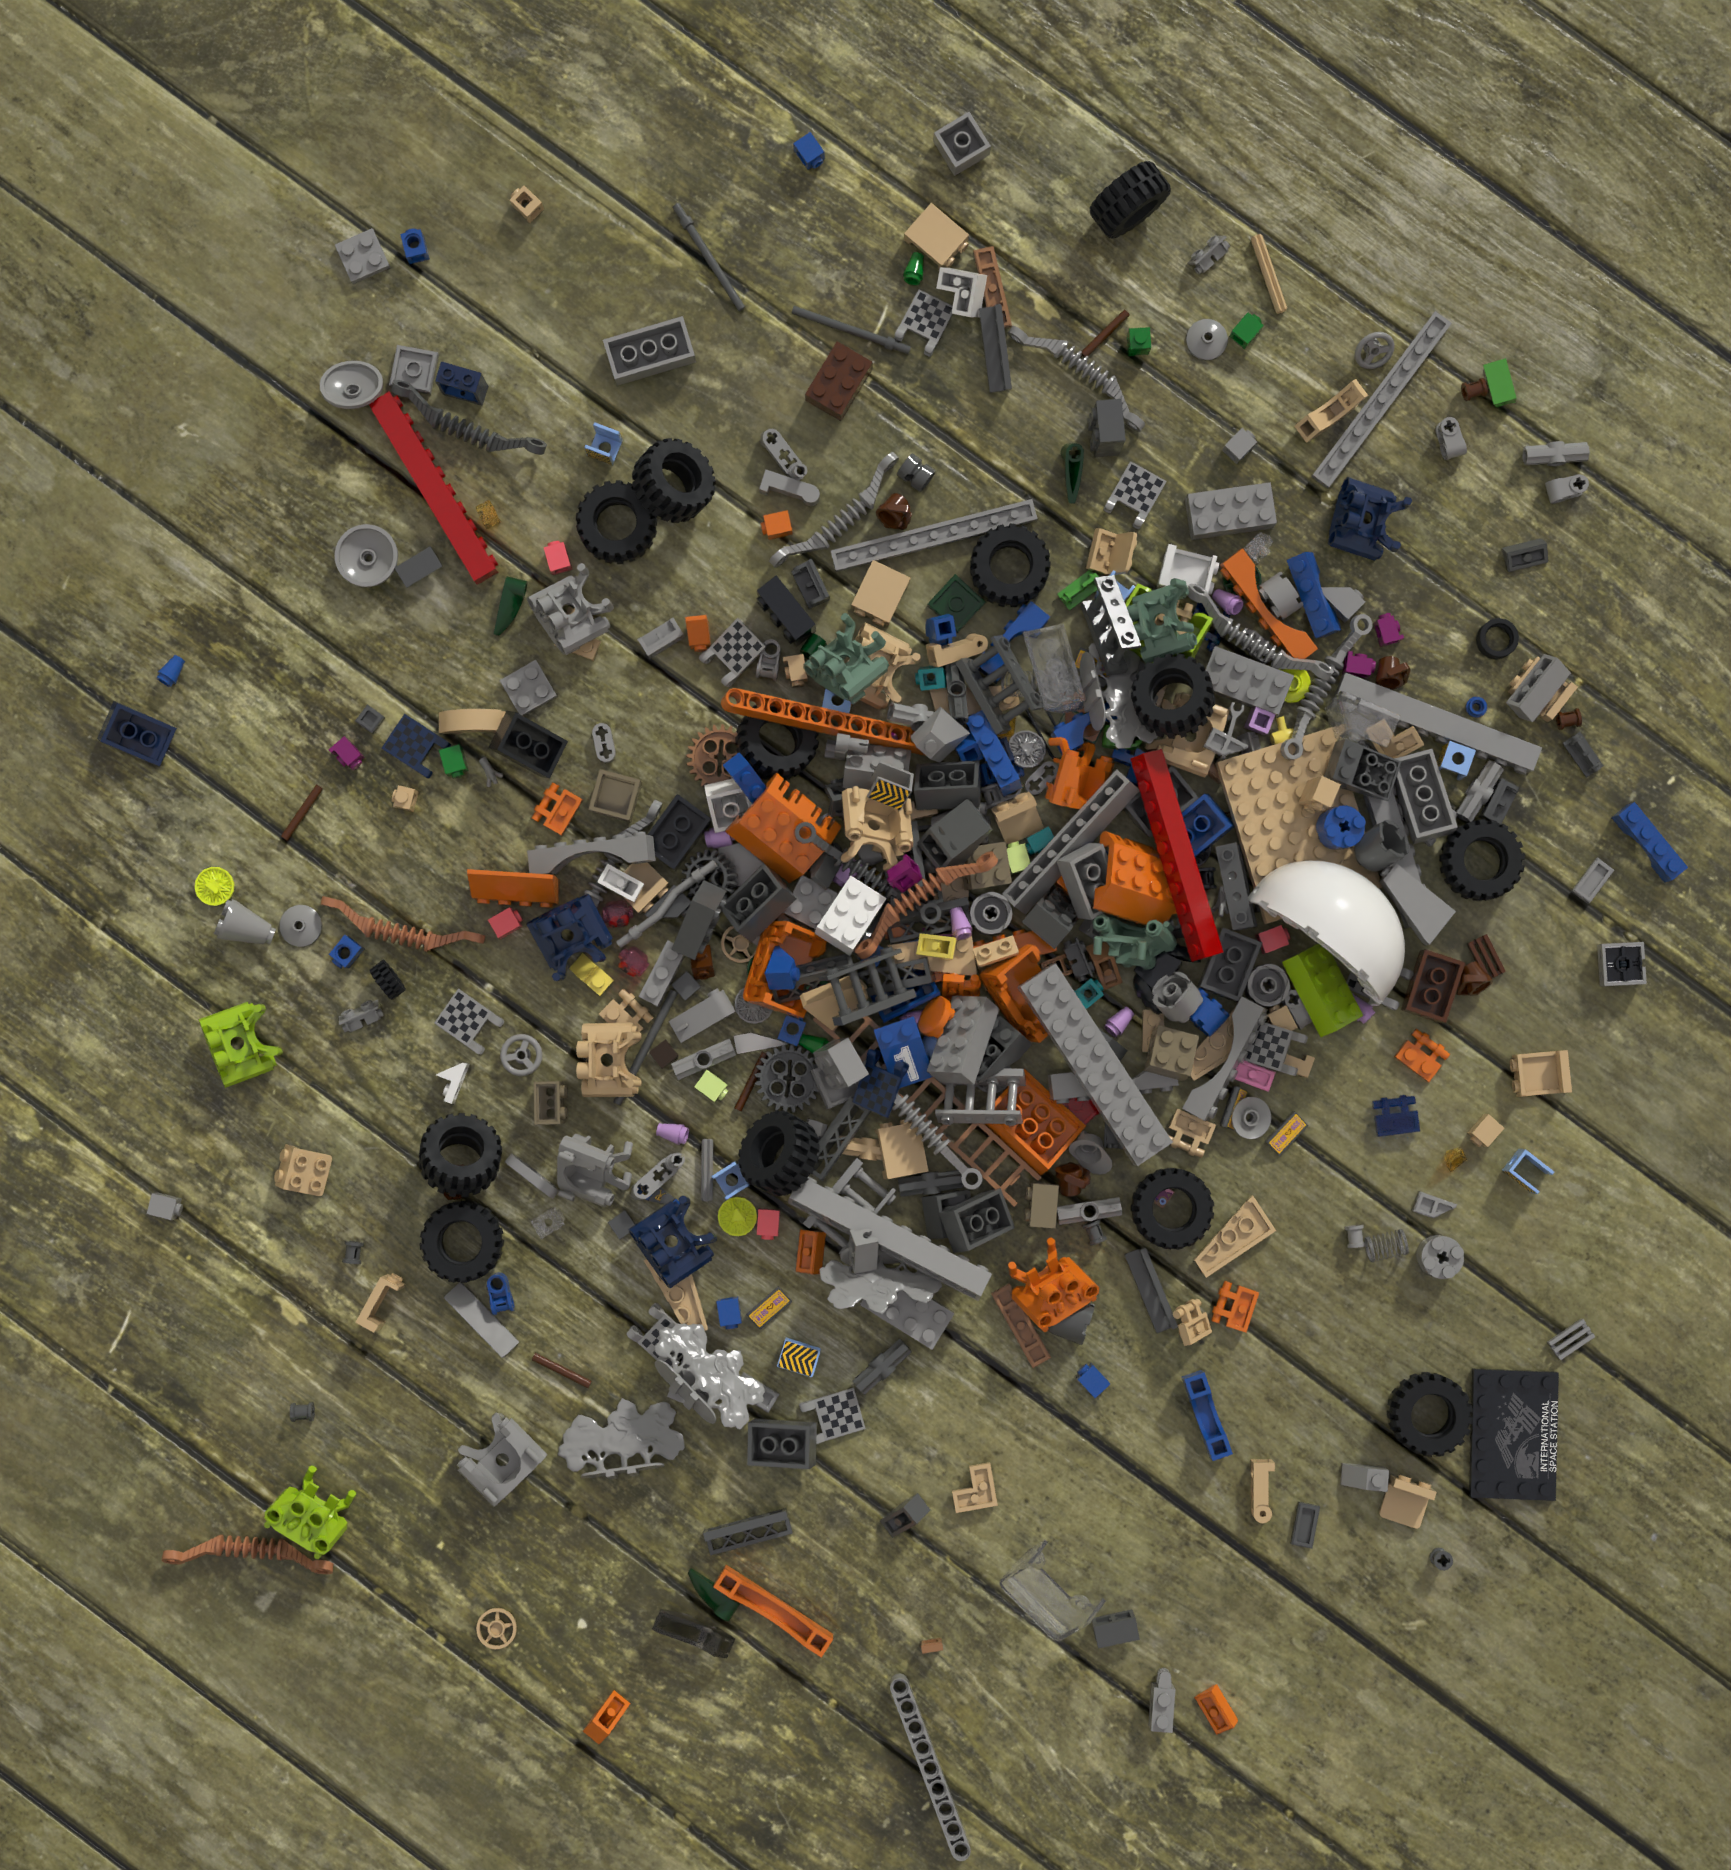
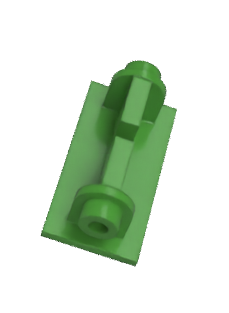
M1091 570L1087 571L1057 594L1069 611L1097 591L1094 578L1099 576L1096 573H1093Z

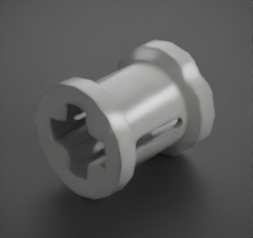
M1364 1225L1344 1227L1348 1234L1349 1244H1347V1248L1366 1246L1362 1235Z

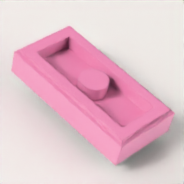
M1244 1060L1243 1063H1239L1236 1069L1238 1073L1235 1080L1269 1092L1276 1072Z

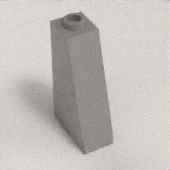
M1398 864L1386 867L1380 874L1382 878L1379 883L1421 943L1425 946L1431 944L1456 911Z

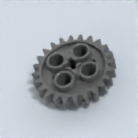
M792 1044L788 1050H786L785 1045H781V1051L774 1047L773 1055L767 1051L766 1056L768 1059H759L763 1065H757L756 1068L760 1070V1073L754 1074V1077L759 1078V1081L755 1082L754 1085L760 1086L756 1093L764 1094L761 1101L768 1099L767 1107L775 1104V1111H778L780 1107H782L783 1111H787L788 1107H790L792 1113L795 1112V1106L803 1110L802 1103L810 1106L811 1104L808 1099L815 1100L816 1096L813 1092H819L810 1071L818 1067L817 1064L813 1065L812 1063L815 1056L808 1058L809 1051L802 1054L801 1046L794 1051ZM788 1060H791L789 1076L793 1078V1081L788 1084V1097L786 1098L784 1095L787 1081L783 1080V1077L788 1074ZM776 1061L783 1063L784 1070L782 1073H777L774 1070L773 1065ZM796 1064L804 1066L805 1071L803 1075L795 1073L794 1067ZM774 1082L782 1086L779 1094H775L771 1090ZM796 1084L800 1085L803 1089L800 1096H795L792 1092V1088Z

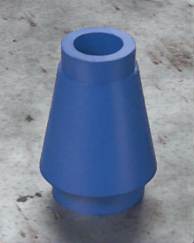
M174 655L157 672V680L168 687L176 684L185 661L179 656Z

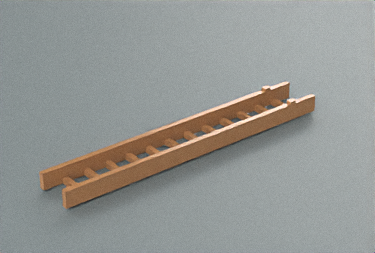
M816 1017L813 1018L834 1040L841 1039L834 1033L839 1026L831 1030ZM863 1017L862 1019L865 1022L849 1040L852 1043L868 1025L874 1030L880 1027L870 1017ZM877 1040L869 1049L875 1050L879 1046ZM868 1050L860 1057L862 1063L866 1060ZM885 1062L881 1066L884 1070L886 1069ZM934 1077L926 1079L906 1101L907 1104L914 1101L930 1083L942 1092L937 1100L924 1112L926 1114L924 1122L929 1121L927 1117L945 1099L946 1088ZM954 1096L953 1103L958 1107L956 1110H965V1106ZM931 1123L929 1128L931 1129L933 1127H936ZM972 1123L954 1143L950 1140L947 1144L968 1165L978 1169L982 1174V1178L994 1189L1001 1188L1004 1198L1014 1207L1018 1203L1004 1190L1009 1185L1012 1186L1020 1178L1019 1174L1025 1169L1037 1181L1042 1178L983 1123ZM942 1124L935 1134L942 1133L949 1125ZM979 1126L989 1137L968 1157L958 1146ZM943 1135V1141L948 1139L945 1135ZM994 1140L1004 1152L984 1172L973 1161ZM1010 1155L1020 1166L999 1186L989 1175Z

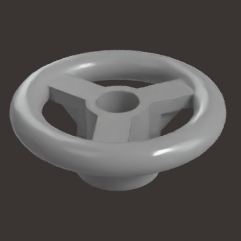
M1374 332L1365 336L1355 349L1357 364L1365 369H1375L1388 362L1395 348L1392 337L1385 332ZM1377 338L1385 339L1388 345H1381ZM1362 348L1366 353V358L1364 360H1362L1361 358ZM1380 353H1386L1382 359L1371 363L1374 357Z
M514 1035L508 1038L501 1048V1063L509 1073L515 1076L530 1075L541 1064V1046L536 1039L529 1035ZM523 1040L521 1047L517 1048L513 1054H507V1050L512 1043ZM529 1043L533 1045L536 1051L534 1063L530 1061L531 1051L528 1049ZM523 1051L525 1053L524 1059L518 1057L519 1052ZM516 1060L520 1064H525L528 1069H515L508 1061Z

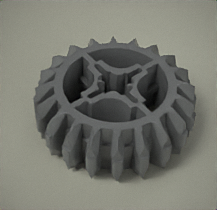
M704 850L703 855L699 851L696 853L697 858L695 856L690 857L692 864L685 863L688 870H682V874L687 875L686 878L681 879L682 882L689 878L691 873L697 868L701 869L704 867L702 863L714 860L718 867L708 873L712 874L710 878L712 882L709 883L726 890L728 893H734L731 885L737 886V882L732 881V878L738 877V874L731 872L736 867L735 865L729 866L732 860L730 858L725 859L724 853L718 855L717 850L712 852ZM722 873L724 874L723 885L721 884L719 879ZM708 875L705 876V881L708 880ZM704 880L693 884L687 889L690 890L687 895L689 898L695 896ZM727 892L724 896V899L726 900L729 898Z

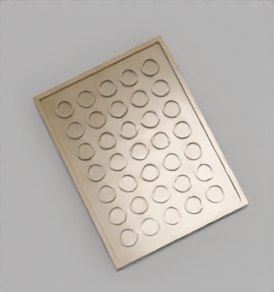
M1333 727L1305 735L1302 740L1303 753L1294 760H1288L1282 756L1280 750L1282 743H1278L1215 763L1254 889L1273 870L1289 863L1309 860L1342 865L1361 874L1377 888H1382V885L1379 883L1378 871H1369L1357 862L1354 846L1332 850L1320 842L1318 832L1316 831V823L1319 816L1328 809L1311 813L1306 811L1303 805L1299 804L1307 781L1325 775L1335 742L1337 741ZM1292 743L1288 746V751L1291 755L1296 751ZM1339 788L1331 808L1345 805L1353 807L1359 812L1354 793ZM1260 907L1264 924L1282 919L1278 915L1272 917Z

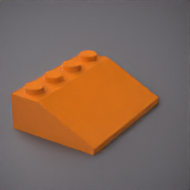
M467 869L471 897L476 899L479 904H490V900L498 901V905H511V902H519V906L532 907V903H539L542 908H553V904L558 905L560 879L554 875Z
M1024 1069L1026 1086L1017 1087L1016 1111L1021 1112L1023 1124H1016L1014 1126L1005 1124L985 1125L1041 1176L1050 1169L1086 1125L1062 1103L1057 1104L1056 1100H1050V1092ZM1009 1086L995 1099L994 1110H1007Z

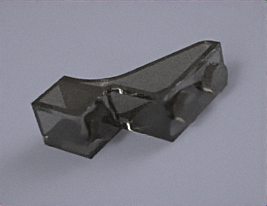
M663 1609L660 1610L652 1630L659 1634L694 1645L713 1657L727 1658L735 1641L734 1637L719 1627L704 1625L686 1613Z

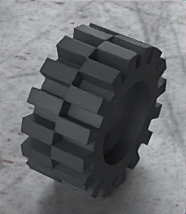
M385 960L380 961L369 969L375 982L389 999L393 1000L406 990L398 975Z

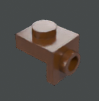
M706 945L703 954L698 953L695 960L690 958L695 980H705L715 976L711 947Z

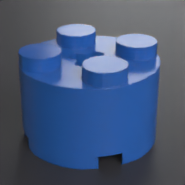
M1343 805L1323 812L1317 820L1316 831L1318 832L1320 842L1325 847L1332 850L1345 849L1356 845L1362 839L1366 821L1355 808Z
M1199 987L1198 990L1203 997V1002L1195 1013L1190 1016V1020L1200 1031L1211 1037L1230 1015L1214 998L1211 1000L1208 997L1209 995Z

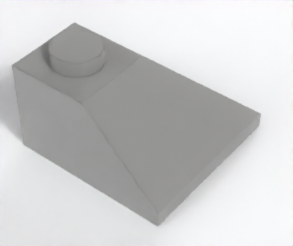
M939 707L911 735L915 746L929 759L940 763L970 733L942 707Z

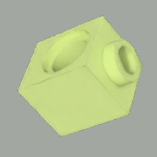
M1019 841L1007 845L1010 874L1023 872L1031 863L1025 843L1019 844Z
M709 1070L705 1071L694 1086L714 1102L717 1099L722 1101L728 1093L726 1089L728 1084Z

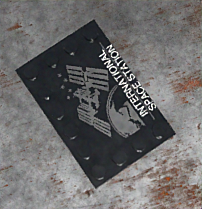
M1472 1368L1471 1405L1473 1412H1471V1417H1473V1424H1471L1469 1497L1556 1501L1559 1372Z

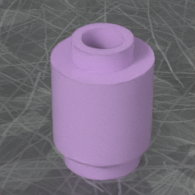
M709 828V831L704 832L707 848L712 847L716 849L733 845L735 840L725 831L715 833L714 828Z

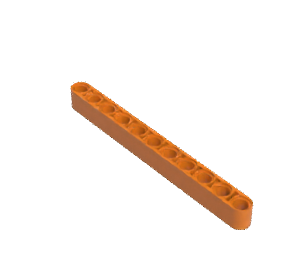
M738 688L730 689L721 700L722 708L730 713L837 736L838 733L850 735L851 738L869 740L870 744L911 750V753L926 756L912 742L911 735L915 731L911 727ZM729 697H734L737 704L731 703ZM749 701L755 702L757 709L752 708ZM770 706H774L778 713H773L770 710ZM790 710L795 711L798 718L793 717ZM811 715H815L818 722H814L811 719ZM831 719L838 723V727L832 725ZM851 724H855L858 731H854ZM871 728L877 730L878 736L872 733ZM891 733H895L898 740L893 739Z

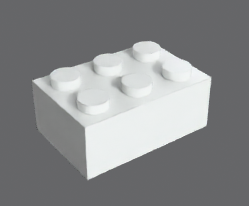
M850 876L818 924L814 934L851 956L887 898Z

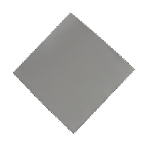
M740 843L718 848L719 854L724 853L725 859L730 858L732 860L729 866L735 865L736 867L731 872L738 874V877L732 878V881L737 882V886L731 885V888L740 887L763 864L760 859Z

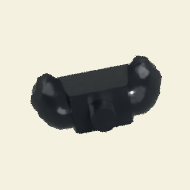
M1178 943L1173 951H1163L1156 955V964L1152 969L1145 970L1141 966H1136L1134 969L1133 988L1137 998L1141 999L1146 1008L1151 1009L1157 1015L1162 1014V1012L1153 1003L1154 995L1151 990H1153L1157 981L1163 976L1175 975L1173 972H1177L1180 969L1182 961L1191 962L1187 947L1180 946ZM1201 959L1193 961L1192 963H1201Z

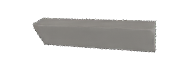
M459 1282L444 1296V1299L501 1358H504L519 1343L509 1330L463 1283Z

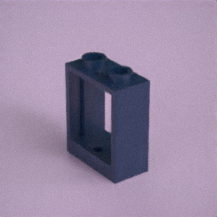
M441 361L435 382L442 394L483 406L489 386L482 373Z

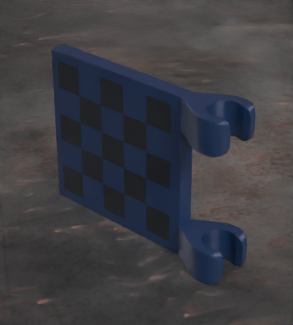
M404 714L382 746V749L429 779L433 772L421 765L434 744L443 749L451 747V744Z
M869 1049L865 1064L869 1075L859 1081L852 1102L889 1118L902 1079L909 1069V1064L897 1061L894 1066V1074L875 1066L881 1057V1052L876 1049Z

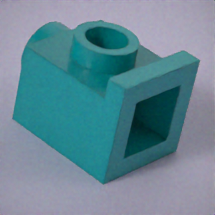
M945 665L941 667H919L918 673H915L916 685H920L921 691L946 688ZM933 673L935 678L931 680L927 674Z
M1049 826L1026 838L1027 844L1025 846L1030 856L1037 852L1039 854L1054 838Z
M1089 979L1074 992L1085 1009H1087L1104 995L1102 992L1104 988L1098 980L1093 981ZM1085 990L1092 992L1090 998L1085 997Z

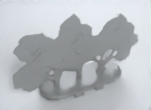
M1091 643L1088 647L1089 652L1083 653L1081 657L1080 676L1082 682L1079 685L1080 693L1085 694L1086 702L1083 704L1085 712H1089L1092 727L1096 731L1101 730L1107 718L1110 721V727L1106 732V738L1115 743L1118 749L1130 748L1135 736L1141 741L1151 744L1158 736H1156L1155 731L1150 733L1146 730L1145 725L1140 723L1131 699L1133 682L1130 676L1138 669L1140 656L1131 650H1126L1124 659L1128 666L1127 672L1105 677L1103 675L1105 670H1100L1103 669L1101 666L1102 662L1099 661V654L1095 643ZM1098 675L1102 676L1107 682V689L1105 691H1101ZM1156 695L1155 698H1154V704H1155V705H1156L1157 699H1158V696H1157V695ZM1103 697L1110 705V708L1107 710H1105ZM1111 716H1117L1118 719L1114 720Z
M849 1247L840 1254L841 1261L847 1265H843L837 1260H831L825 1267L819 1269L821 1281L835 1287V1289L831 1290L827 1300L837 1309L854 1307L856 1303L864 1299L869 1309L883 1314L888 1308L887 1305L893 1304L897 1300L898 1291L903 1290L912 1299L927 1303L933 1298L934 1293L942 1288V1282L918 1270L916 1273L910 1272L905 1263L878 1250L877 1270L854 1274L848 1259ZM901 1263L896 1268H886L884 1264ZM901 1266L904 1267L902 1271L899 1270Z
M677 1323L672 1329L668 1327L660 1329V1340L655 1345V1352L660 1357L671 1358L673 1368L662 1360L655 1361V1367L663 1379L670 1385L668 1390L673 1395L678 1393L685 1400L683 1405L688 1410L693 1408L705 1421L711 1424L716 1422V1416L712 1408H718L724 1427H736L737 1429L744 1427L750 1420L747 1404L755 1405L762 1403L765 1389L753 1377L739 1376V1371L744 1365L741 1350H733L727 1353L725 1350L717 1349L713 1354L707 1353V1335L702 1324L687 1325ZM671 1351L675 1352L673 1357L670 1355ZM678 1353L683 1354V1362L680 1366H678L680 1362L676 1361ZM687 1364L689 1365V1368L685 1369L683 1368V1366ZM679 1372H691L695 1377V1383L690 1386L679 1375ZM696 1389L708 1393L707 1403L695 1392ZM719 1399L722 1400L721 1404L715 1403Z
M622 1398L617 1405V1410L608 1416V1426L605 1428L600 1427L590 1417L578 1415L572 1422L571 1427L563 1434L564 1443L559 1446L558 1456L566 1459L567 1468L572 1472L581 1470L586 1463L597 1467L596 1471L584 1473L580 1478L606 1476L609 1479L619 1478L618 1474L627 1473L630 1476L640 1475L639 1471L664 1467V1463H651L650 1459L655 1454H659L668 1460H674L679 1451L685 1449L683 1434L669 1428L676 1415V1411L670 1407L669 1403L663 1401L650 1405L649 1409L643 1415H640L636 1409V1404ZM651 1445L653 1450L648 1453V1447ZM589 1450H593L597 1454L598 1461H596V1458L592 1460L588 1454ZM604 1451L605 1455L603 1458H601L600 1453ZM636 1453H640L645 1460V1464L627 1465V1459ZM610 1454H618L621 1457L622 1467L606 1470L603 1461ZM585 1455L587 1460H583L582 1456Z

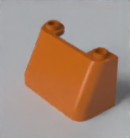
M773 921L761 933L744 988L743 999L752 1004L790 1016L804 1018L807 1010L803 1008L801 999L781 1004L775 1002L772 990H769L765 971L775 946L781 947L795 960L797 966L812 962L813 958L823 955L826 951L827 941L814 934L815 932L791 922ZM805 984L800 985L798 989L803 991ZM777 990L778 997L787 995L789 990Z
M1026 944L1018 949L1019 955L994 963L983 970L979 977L1008 1023L1029 1041L1040 1043L1048 1034L1017 988L1042 971L1037 964L1041 960L1039 949L1035 945Z

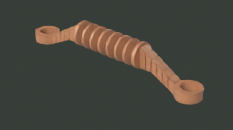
M991 851L981 855L976 863L937 867L935 869L936 877L929 873L930 881L928 882L922 878V887L915 883V892L908 888V897L901 893V902L896 898L894 899L896 906L893 907L889 903L886 904L871 938L862 941L855 948L857 956L860 959L870 957L878 948L888 927L901 920L899 913L907 916L906 908L914 911L913 903L921 906L920 898L928 901L927 893L935 896L934 888L942 891L941 883L949 886L958 877L989 871L997 864L998 858Z
M322 896L320 903L321 905L340 909L368 938H370L373 932L375 933L376 940L382 934L384 942L391 936V943L394 944L397 938H399V945L402 946L405 940H407V946L410 948L415 942L417 950L422 944L424 945V951L428 952L434 948L436 949L464 939L484 944L485 935L469 931L444 936L428 931L427 935L424 936L423 929H420L419 933L416 934V928L412 927L410 932H408L407 925H404L402 930H399V923H396L391 928V921H388L383 926V919H379L378 923L375 924L374 917L366 918L360 916L341 900Z
M219 1535L184 1553L175 1550H165L162 1555V1562L174 1565L184 1564L206 1554L221 1557L223 1550H225L226 1557H230L231 1552L234 1551L235 1558L239 1557L240 1551H242L243 1558H247L248 1553L251 1552L252 1559L256 1558L258 1552L260 1559H264L266 1553H268L269 1560H272L274 1554H276L277 1560H294L296 1563L317 1574H332L334 1563L326 1560L312 1561L284 1539H279L276 1545L274 1538H271L269 1544H267L266 1538H262L259 1544L258 1537H254L252 1543H250L248 1536L245 1537L242 1543L241 1536H237L235 1542H233V1537L229 1535L225 1542L224 1535Z

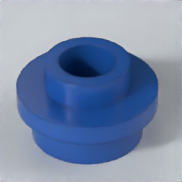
M1472 697L1466 703V712L1471 717H1481L1487 711V704L1481 697ZM1473 704L1479 706L1478 711L1473 710Z

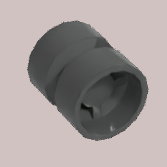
M912 453L898 470L897 476L905 482L910 481L911 487L920 493L931 481L936 470L928 464L923 465L922 460Z

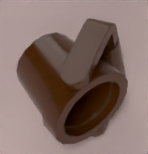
M898 493L891 494L876 510V516L885 528L904 530L907 529L908 524L911 522L912 513L910 512L909 503L905 497Z
M1383 657L1378 661L1376 684L1390 690L1397 689L1408 682L1411 669L1406 662L1400 664L1397 657Z
M1476 961L1464 966L1457 988V995H1479L1480 992L1487 989L1493 983V979Z
M1069 1162L1055 1169L1060 1193L1063 1196L1079 1195L1082 1189H1085L1090 1184V1171L1079 1164Z

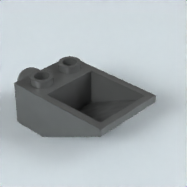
M970 799L963 801L931 826L917 842L927 856L923 860L925 873L933 874L936 872L935 869L937 867L963 865L993 830Z

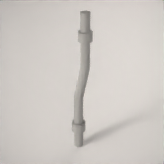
M710 861L701 869L697 868L691 873L689 878L671 890L653 915L638 926L634 925L628 930L629 932L616 941L618 946L622 948L633 939L637 940L643 935L642 932L665 915L681 893L696 882L700 883L708 873L718 867L715 861Z

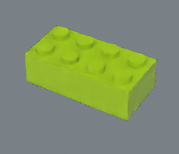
M1315 944L1282 962L1320 1038L1338 1031L1363 1016L1333 955L1320 944Z

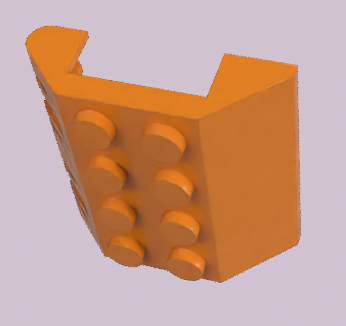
M775 773L766 783L765 791L742 817L739 815L725 832L788 883H791L804 875L824 852L811 842L807 844L798 842L794 836L796 826L802 822L811 823L816 829V834L828 844H831L841 825L835 820L831 822L832 817L829 815L824 817L820 825L816 824L815 822L820 816L822 809L819 807L815 809L816 804L805 795L801 794L798 797L800 791L797 789L790 793L788 799L783 797L790 783L787 781L783 782L784 778ZM802 827L799 835L803 839H808L811 831L807 827Z
M1107 831L1102 832L1099 843L1103 844L1104 848H1109L1106 885L1095 888L1093 909L1145 926L1148 921L1155 919L1162 924L1165 921H1169L1175 911V905L1158 850L1156 851L1151 846L1127 838L1122 839L1119 835H1114Z

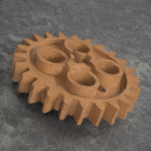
M722 724L720 730H717L716 726L713 725V731H709L705 727L706 734L703 735L698 732L699 740L692 738L695 746H688L692 754H687L686 757L692 759V761L688 762L687 766L694 767L690 774L697 773L694 780L699 781L701 779V787H704L706 784L732 779L730 775L725 773V768L723 767V764L737 754V751L734 754L726 752V747L729 744H735V737L738 735L737 732H732V726L725 730L724 724ZM720 740H723V756L726 760H722L721 777H718L719 763L715 757H719ZM714 742L717 745L716 750L711 753L705 750L707 743ZM713 763L715 765L714 772L709 774L704 772L705 764Z

